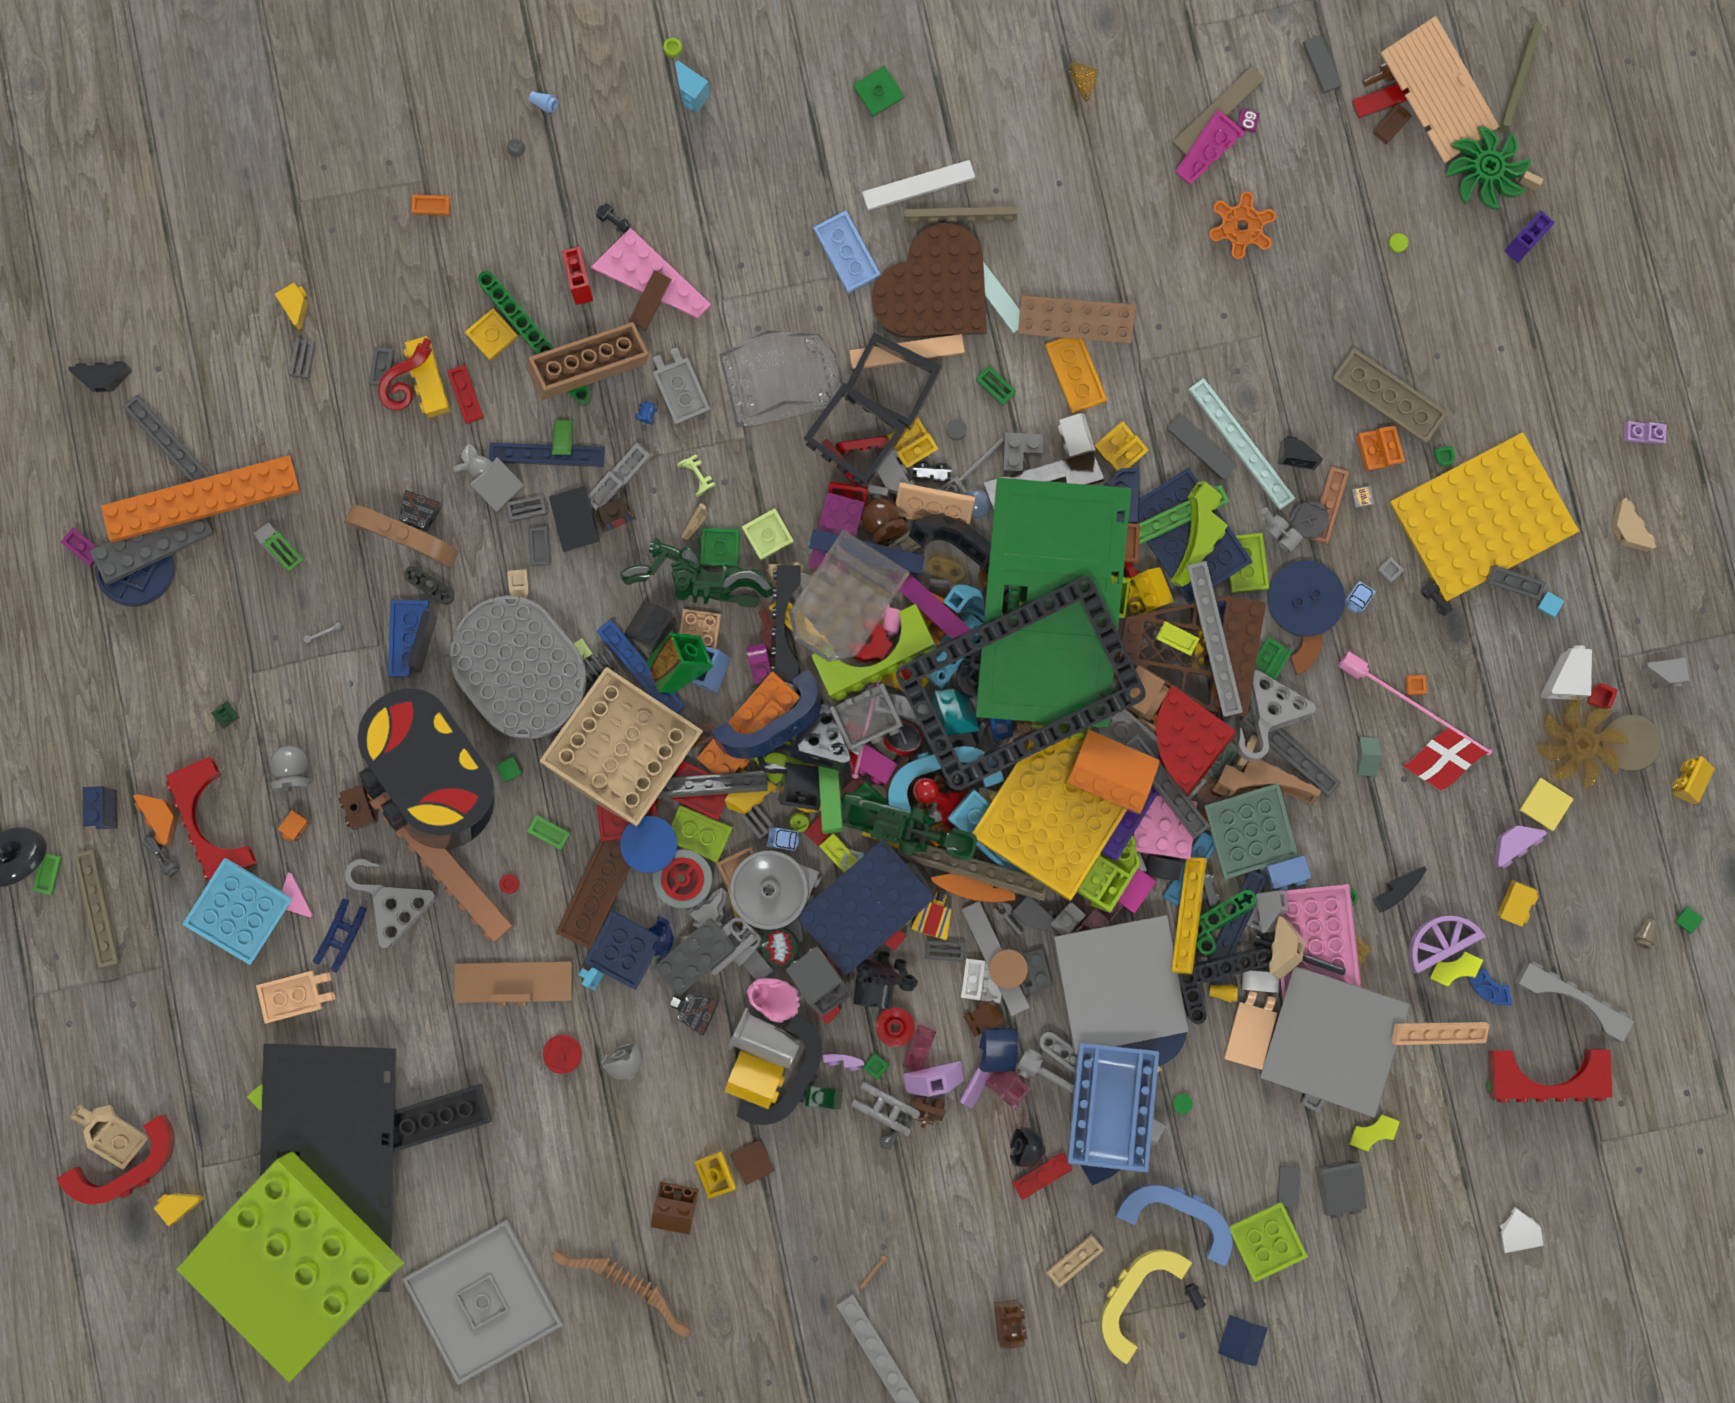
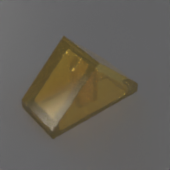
M1072 62L1070 63L1069 72L1086 103L1090 99L1099 70Z

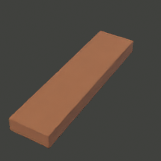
M1332 466L1329 468L1319 502L1329 514V525L1321 536L1310 540L1328 544L1349 475L1348 471Z

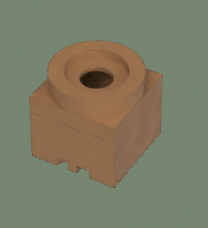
M1138 665L1136 671L1145 688L1146 696L1143 701L1126 710L1137 717H1144L1150 721L1170 688L1164 685V680ZM1139 688L1131 689L1130 696L1137 697L1140 693Z

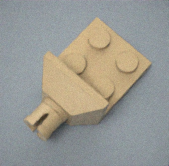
M79 1105L76 1107L78 1112L74 1110L71 1114V1119L82 1125L87 1148L122 1170L148 1140L146 1134L117 1117L111 1105L95 1108L92 1112Z

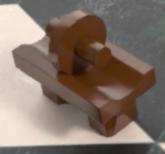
M915 1096L910 1106L920 1112L919 1117L915 1118V1120L922 1122L921 1128H925L926 1123L934 1125L935 1120L943 1121L946 1113L944 1110V1100L934 1099L931 1107L925 1105L927 1096Z

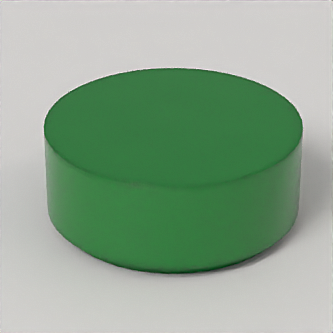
M1179 1094L1174 1097L1172 1106L1177 1113L1186 1114L1192 1109L1193 1103L1189 1096Z

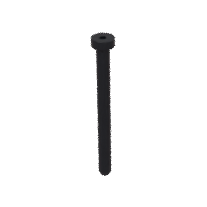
M1258 933L1254 946H1263L1272 950L1273 942L1264 939V935ZM1303 953L1302 961L1340 975H1345L1346 969L1341 966Z

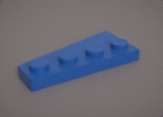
M390 600L388 677H409L411 668L407 664L424 610L428 611L429 600Z

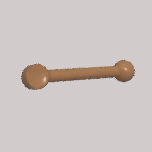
M885 1255L880 1257L878 1264L859 1286L860 1290H863L880 1266L887 1262Z

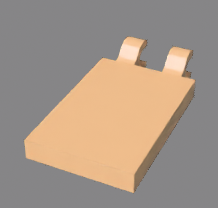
M309 971L256 985L265 1024L323 1009L322 1003L336 1000L335 992L320 995L318 988L319 983L332 980L330 973L316 976L315 971Z
M1248 990L1245 1003L1238 1002L1223 1059L1262 1070L1277 1013L1272 1011L1276 998L1266 996L1262 1009L1253 1006L1257 992Z

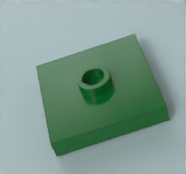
M885 66L853 84V88L872 117H875L905 97Z

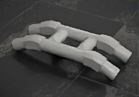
M863 1082L860 1089L878 1099L873 1109L855 1099L851 1107L891 1127L897 1132L909 1136L911 1130L896 1122L900 1111L914 1118H918L920 1112ZM885 1102L894 1106L889 1117L880 1113Z

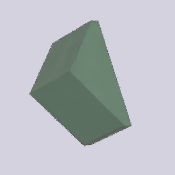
M1359 737L1357 775L1377 777L1382 757L1379 738Z

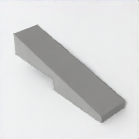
M636 443L615 468L609 471L590 492L591 506L597 511L598 507L609 503L653 458V455L640 443Z

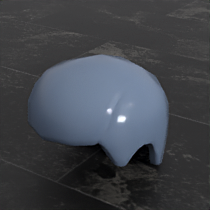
M982 490L968 492L967 496L975 497L971 517L975 519L986 517L992 508L988 494Z

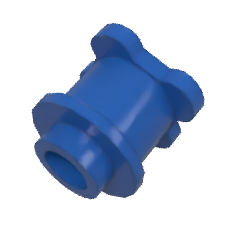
M644 401V404H639L640 410L638 414H635V418L640 422L653 425V416L658 409L655 408L654 403Z

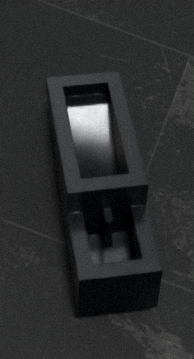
M1419 867L1386 883L1389 891L1372 898L1378 912H1384L1403 900L1422 879L1427 870L1426 867Z

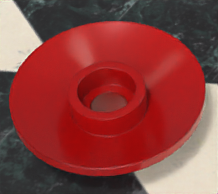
M893 1007L886 1009L879 1015L876 1021V1033L884 1044L891 1047H899L908 1043L913 1037L915 1031L914 1020L906 1010ZM893 1023L899 1025L897 1031L892 1030L891 1026Z

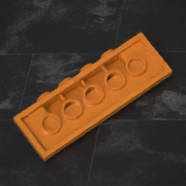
M771 672L728 723L735 731L742 734L757 732L791 710L800 700L801 696L775 672ZM714 739L697 757L713 774L736 773L740 768L744 769L750 762L748 759L727 755L717 746Z

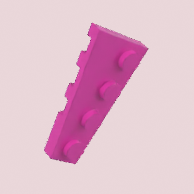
M1216 110L1174 173L1187 184H1192L1208 169V166L1213 161L1219 159L1221 154L1233 146L1234 142L1239 137H1242L1245 132L1220 110Z

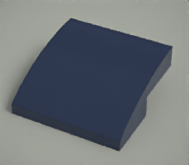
M1015 1028L983 1029L979 1048L983 1050L979 1069L983 1072L1015 1071L1018 1057L1017 1030Z

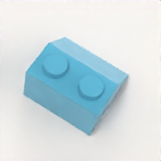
M677 60L675 65L682 104L688 110L692 111L693 109L698 113L710 96L709 83Z

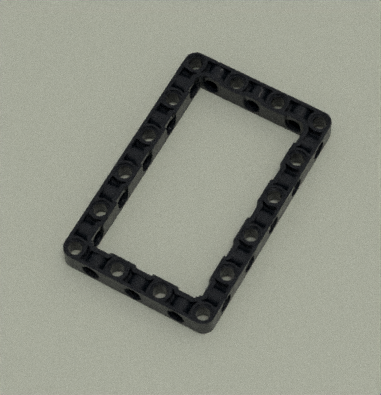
M1079 576L900 664L896 669L897 680L949 785L955 790L964 789L1143 701L1146 696L1145 688L1094 582L1087 576ZM1082 581H1087L1089 583L1088 590L1080 591L1079 584ZM1046 599L1053 600V606L1050 609L1043 607V602ZM1080 601L1094 633L1104 649L1107 660L1121 684L1119 690L1107 696H1100L1072 713L1068 712L1049 721L1048 725L1037 730L1033 729L1013 739V742L1000 748L998 746L978 756V759L966 765L961 764L920 679ZM1009 617H1017L1018 622L1015 626L1007 624ZM1099 617H1105L1106 623L1102 627L1096 625V620ZM974 634L982 635L980 643L974 644L971 639ZM944 651L947 654L944 661L936 659L938 652ZM1117 652L1123 654L1120 662H1114L1113 656ZM903 669H909L911 676L906 679L902 678L900 672ZM1135 687L1139 688V695L1137 697H1131V689ZM921 704H926L929 707L928 711L924 714L918 712V707ZM1103 705V713L1095 714V707ZM1067 722L1069 724L1068 730L1060 731L1059 725ZM939 739H943L946 742V745L941 749L935 746V742ZM1026 740L1034 742L1030 749L1023 747V743ZM991 757L998 758V763L995 766L988 765V760ZM954 775H962L963 780L960 783H954L952 781Z

